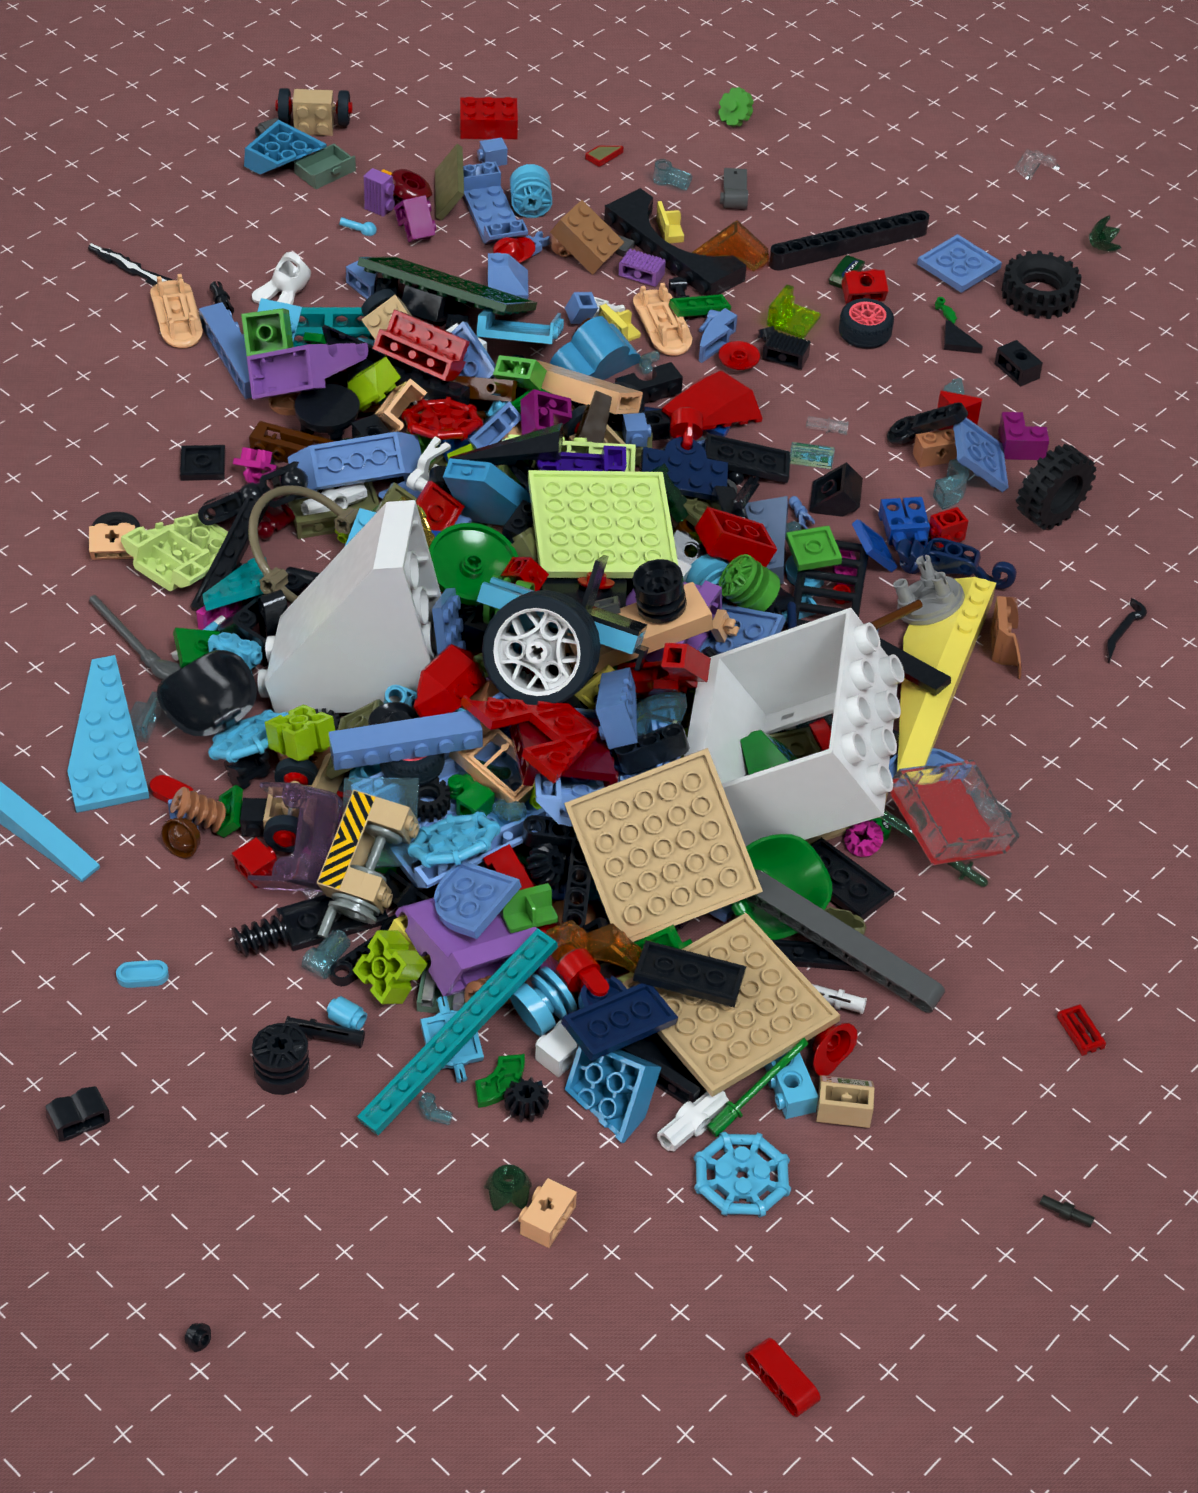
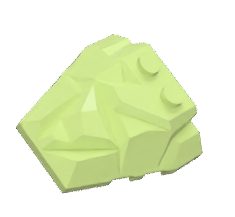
M198 513L175 518L174 524L163 526V522L155 523V528L145 530L143 526L135 528L121 536V543L126 552L134 557L133 566L136 570L168 591H172L178 587L190 586L205 577L228 531L216 523L204 525L199 520Z

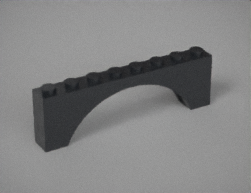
M641 188L605 205V223L624 237L634 240V244L647 254L665 259V267L678 277L686 278L687 284L704 296L720 295L745 281L747 265L734 255H699L679 249L662 239L649 222L653 210V197Z

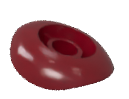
M398 169L391 174L393 176L392 183L395 186L393 192L402 200L426 195V198L432 196L430 185L419 174L407 169Z

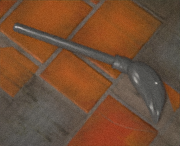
M92 595L89 598V602L141 656V661L151 669L155 677L163 680L181 669L180 664L161 660L151 649L147 650L96 595Z

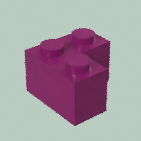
M426 195L403 200L394 207L398 225H404L408 243L431 238L436 235V223L431 218V204L426 199Z
M533 389L521 399L522 435L560 423L564 425L572 418L571 398Z
M1002 412L998 434L1003 445L1004 458L1007 460H1038L1040 457L1042 459L1046 457L1049 445L1047 427L1025 426L1023 412Z

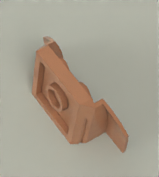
M997 596L990 628L992 661L1001 665L1017 666L1018 679H1021L1020 646L1015 633H1011L1012 628H1018L1017 598Z

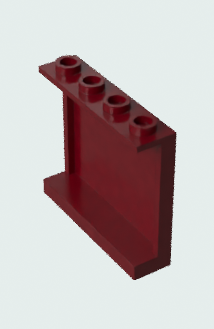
M587 718L596 727L599 728L601 726L599 719ZM530 721L511 725L510 734L522 784L524 786H533L536 773H541L522 757L523 749L552 740ZM598 733L595 741L562 776L603 781L604 787L617 783L618 771H615L614 757H611L606 740L602 741Z

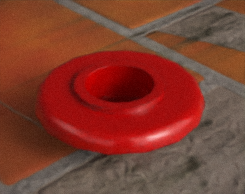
M588 572L587 577L578 578V583L587 588L592 572ZM604 573L599 589L611 588L615 582L606 578L607 575Z

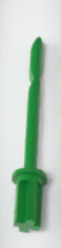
M805 1037L735 1104L731 1101L726 1102L727 1106L707 1124V1129L715 1137H718L719 1133H722L735 1119L741 1118L743 1114L740 1109L808 1045Z

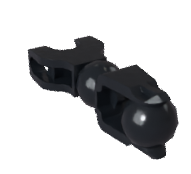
M293 461L286 466L263 473L258 483H246L240 490L238 489L207 500L199 509L198 518L204 525H213L238 514L248 493L261 497L264 493L271 490L267 486V480L281 475V486L293 485L307 488L308 476L302 469L297 468L299 462ZM291 494L274 498L269 501V506L275 508L305 496ZM208 509H214L216 514H211Z

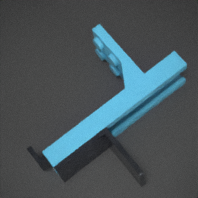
M603 555L595 560L582 606L585 607L595 622L599 632L600 644L629 654H639L634 670L640 671L643 668L649 647L641 645L647 624L594 606L609 556ZM492 577L490 583H482L477 602L501 609L516 597L534 590ZM535 611L542 619L544 612ZM526 613L518 616L525 632L534 626V623ZM549 622L548 626L558 629L555 623ZM511 625L509 632L516 633L513 625ZM514 642L513 650L518 654L522 653V646ZM511 663L512 666L516 668L517 664Z

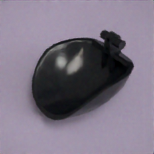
M216 650L204 654L163 679L158 685L157 697L164 713L183 732L193 736H210L231 728L251 710L257 698V687L251 670L240 656L226 650Z

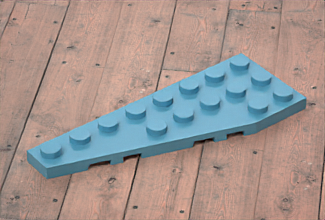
M115 655L92 659L67 770L76 813L149 798V791Z

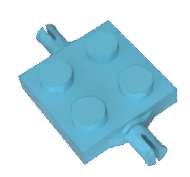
M443 996V1002L442 997L437 998L440 1013L433 1017L420 1019L425 1045L458 1012L450 1010L447 996ZM478 1032L442 1068L454 1069L457 1083H461V1079L462 1082L468 1080L464 1066L469 1063L483 1061L484 1059Z

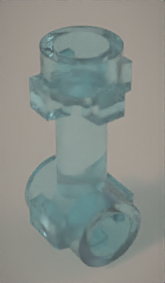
M498 799L492 805V813L498 815L501 819L504 818L506 821L514 822L526 817L527 811L523 802L514 801L506 803L505 799Z

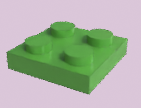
M830 526L786 532V541L798 571L842 563V556Z

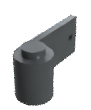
M724 168V192H720V204H723V208L747 209V169Z

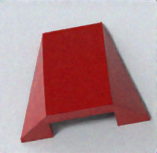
M721 370L700 378L662 407V412L670 417L679 408L690 407L698 410L703 415V430L715 429L716 425L719 424L723 427H730L733 422H739L740 425L748 424L749 420H754V422L758 423L762 422L763 419L753 390Z

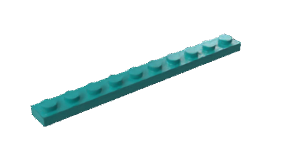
M537 928L357 1116L359 1121L379 1136L559 947L557 942Z

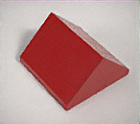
M941 390L937 408L960 402L968 411L966 418L978 426L983 398ZM951 425L938 430L952 429L954 426Z

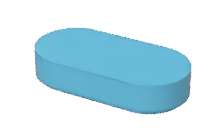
M160 960L125 962L117 968L116 977L118 984L125 988L159 986L168 980L169 971L167 964Z

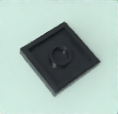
M225 445L181 446V481L225 480Z

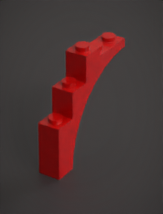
M665 643L663 659L661 661L644 662L643 668L640 671L634 670L636 663H622L617 666V670L630 667L635 684L650 683L655 679L678 681L682 693L687 694V688H697L698 682H708L711 658L689 644Z

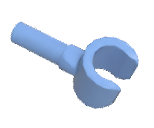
M709 310L707 319L698 329L699 332L702 333L719 311Z

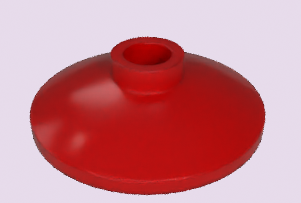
M733 341L724 344L720 348L719 359L729 368L745 370L758 364L760 352L750 343Z

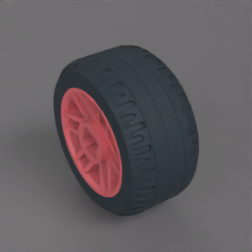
M868 298L853 300L847 303L841 311L839 321L840 335L847 343L858 348L872 349L880 347L891 338L894 315L891 309L880 301Z
M443 753L380 763V768L384 776L393 783L400 786L417 787L432 782L440 775L445 764V755Z

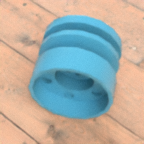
M526 164L518 167L510 177V192L514 211L526 218H536L548 212L552 206L551 180L548 172L541 166Z
M708 554L703 555L691 564L692 567L685 582L702 585L706 580L719 585L721 574L728 563L720 557L713 558ZM722 596V604L730 602L728 598Z
M546 966L539 970V975L533 974L530 977L533 988L523 983L510 997V1001L519 1016L540 1037L556 1026L553 1015L562 1020L563 1016L567 1015V1013L570 1014L578 1009L566 985Z

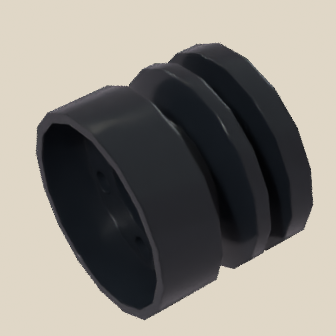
M655 559L647 561L636 569L632 580L639 615L651 623H667L679 618L687 605L681 568L675 562Z
M287 1023L268 1025L257 1033L252 1043L253 1068L257 1084L264 1091L275 1095L294 1093L302 1088L309 1079L310 1073L306 1035L298 1027Z

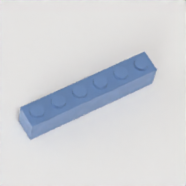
M223 302L199 308L204 332L245 399L252 398L244 334L240 332L238 322H234L231 311L226 309Z
M466 710L330 731L329 744L334 770L481 748L483 747V730L480 720Z

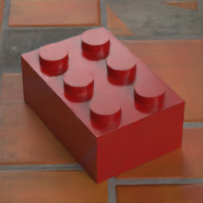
M460 97V139H518L517 98Z
M711 507L706 508L695 526V530L706 549V553L713 558L720 557L731 562L740 555L748 554L760 562L762 566L767 567L778 550L762 523Z

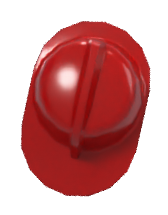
M505 237L495 243L493 253L509 254L521 263L534 254L536 245L530 238Z
M849 1023L834 1024L815 1036L812 1046L815 1053L814 1071L817 1075H830L853 1051L858 1038L854 1025Z

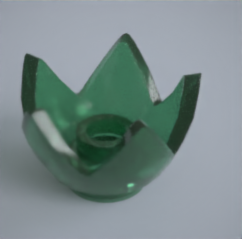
M1110 215L1099 220L1089 234L1091 245L1102 251H1115L1122 248L1120 245L1111 243L1120 232V229L1106 226V223L1110 220Z
M507 1164L496 1168L489 1175L484 1188L489 1190L490 1202L494 1211L499 1210L509 1202L523 1209L527 1206L529 1189L532 1187V1182L527 1173L520 1167Z

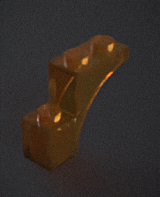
M573 920L546 930V934L554 939L559 946L551 954L557 962L568 952L577 948H585L595 960L617 964L633 974L642 952L641 948L632 942L625 932L621 931L613 923L586 933Z

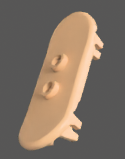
M177 274V280L163 282L161 276L157 277V284L151 288L150 294L162 338L167 344L176 348H189L196 345L201 340L203 328L190 285L183 281L182 274Z
M660 283L659 290H646L645 286H641L640 292L633 298V304L653 346L665 355L678 356L684 354L691 347L692 336L684 317H677L669 306V301L673 297L668 293L667 287L665 288V283Z

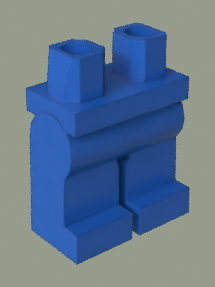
M900 498L881 499L878 516L880 521H883L885 534L888 537V545H894L897 550L900 540L906 538L912 543L915 539L918 540L925 548L928 544L930 525L923 498H903L902 502ZM917 504V509L913 510L908 505ZM895 505V511L889 510L887 506Z

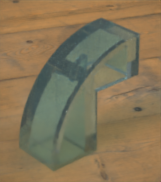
M957 459L949 460L947 477L937 479L935 482L933 497L942 510L957 504L966 492L969 468L962 466Z
M680 692L659 693L637 704V736L647 733L652 720L667 724H681L687 709L686 694Z

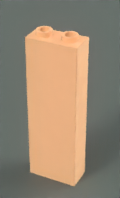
M538 361L547 370L542 389L555 395L571 398L572 401L584 405L591 404L594 392L597 390L612 397L610 413H639L643 392Z
M693 582L684 584L687 600L685 611L679 618L671 622L651 623L644 620L639 615L636 603L621 608V613H618V615L647 624L641 645L649 647L648 653L664 648L665 643H678L713 629L712 613ZM565 643V654H569V656L577 655L576 644ZM600 644L599 662L594 674L600 672L608 664L614 667L638 658L639 654H629ZM570 662V665L573 670L576 665V662Z

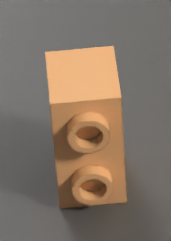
M99 523L95 526H89V553L91 559H134V557L126 552L121 543V536L134 530L135 525L119 523L116 526H108L107 524Z
M547 1178L542 1187L538 1186L536 1188L530 1206H525L519 1215L518 1221L521 1222L520 1234L550 1248L576 1208L577 1192Z

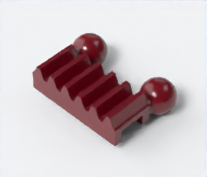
M285 504L275 508L269 506L263 516L265 521L261 522L258 526V537L269 539L272 537L274 529L278 532L295 520L293 511Z

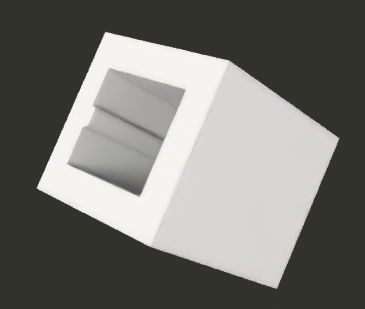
M562 1020L556 1024L551 1032L547 1035H542L535 1045V1060L558 1078L572 1066L577 1052V1043L561 1024Z

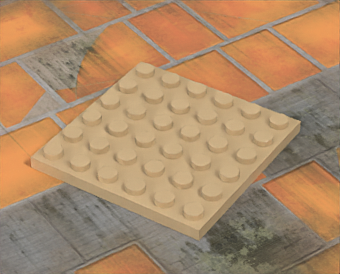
M708 748L564 803L619 947L645 938L673 924L674 926L763 892Z
M747 913L682 949L746 966L735 1008L654 987L678 1016L675 1025L659 1031L657 1034L712 1097L786 1054L804 1037L808 1041L840 1021V1014ZM633 977L623 982L627 989L640 984L633 981Z

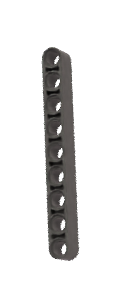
M755 869L763 892L745 898L746 900L920 1010L931 1013L945 993V988L939 982L766 873Z

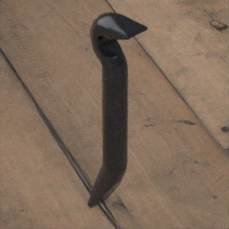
M1133 598L1130 600V606L1135 612H1131L1125 617L1107 641L1108 663L1111 661L1116 643L1135 620H1141L1147 614L1146 607Z

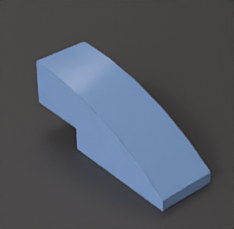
M724 308L710 321L701 338L699 362L703 363L719 352L724 344L729 343L730 335L736 332V314Z
M510 401L507 402L468 441L475 449L498 443L521 421V414Z

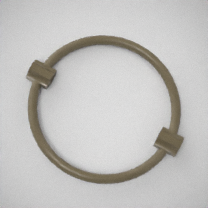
M288 485L271 489L258 499L250 514L248 532L253 556L264 575L259 580L260 589L264 594L281 589L285 598L293 603L298 596L285 586L289 582L288 573L284 569L277 567L271 570L259 544L258 520L265 505L272 499L282 495L293 494L308 497L326 506L338 517L334 519V528L339 533L346 535L351 531L359 510L351 507L343 510L333 500L315 490Z

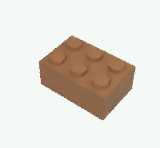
M583 200L562 217L550 231L592 275L625 243Z

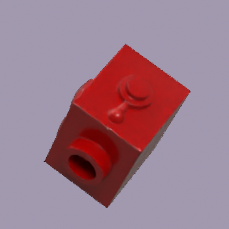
M958 507L930 516L929 537L931 540L934 538H944L955 542L963 541L966 537L969 520ZM934 543L938 548L944 547L942 543Z
M512 557L501 574L502 578H510L513 584H516L518 580L532 582L535 585V591L540 590L549 576L531 557Z
M257 837L232 852L235 868L255 889L280 873L275 852L270 846L266 847Z

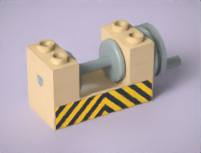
M353 789L317 880L318 886L326 896L334 900L329 901L327 911L317 934L318 936L327 938L336 913L363 923L376 924L377 918L374 916L383 915L385 908L390 907L393 898L392 891L386 884V878L374 870L385 842L391 844H400L401 842L410 844L412 838L417 837L420 825L410 807Z

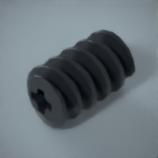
M281 914L280 921L275 915L271 916L270 924L265 918L261 919L260 926L255 921L251 922L250 929L246 924L241 925V933L236 927L231 928L238 954L242 951L246 957H249L250 948L256 954H259L260 945H262L265 951H268L270 942H272L275 948H278L280 939L285 945H288V931Z

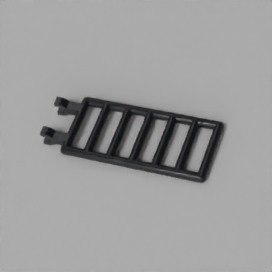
M835 540L839 550L860 553L859 560L842 558V563L835 565L857 569L856 576L810 569L797 571L793 594L794 603L796 604L797 626L811 622L798 619L800 611L831 615L845 610L843 608L801 602L802 595L852 602L851 608L859 617L868 555L862 544ZM805 578L855 585L854 593L804 586Z

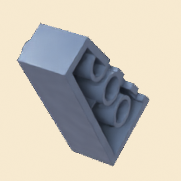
M788 496L748 502L744 507L745 518L762 523L778 549L766 568L778 575L780 584H784Z

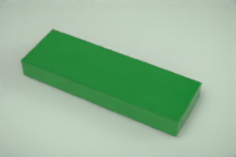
M722 294L672 298L669 301V306L677 317L707 315L709 310L721 312L724 308L729 311L731 310V305Z

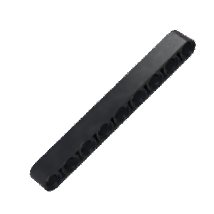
M916 210L777 243L771 246L769 267L780 271L922 237L927 234L930 215L926 211Z

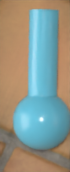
M342 217L340 219L339 225L361 231L365 236H372L377 232V228L372 222L362 224Z

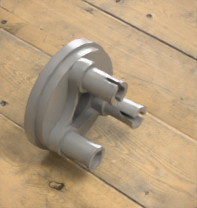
M923 555L916 560L921 572V580L908 586V582L904 578L898 579L893 583L898 595L897 609L918 599L923 604L922 608L901 618L904 622L911 625L920 626L940 622L954 614L964 602L965 594L962 586L955 579L946 576L944 572L935 571L929 555H925L926 561Z

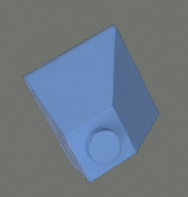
M488 253V287L528 299V270L509 254Z

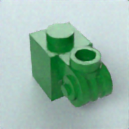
M456 774L449 777L450 798L456 800L457 815H471L475 812H483L487 816L494 810L495 793L489 787L483 786L477 781L474 782L473 778L468 774L463 776Z

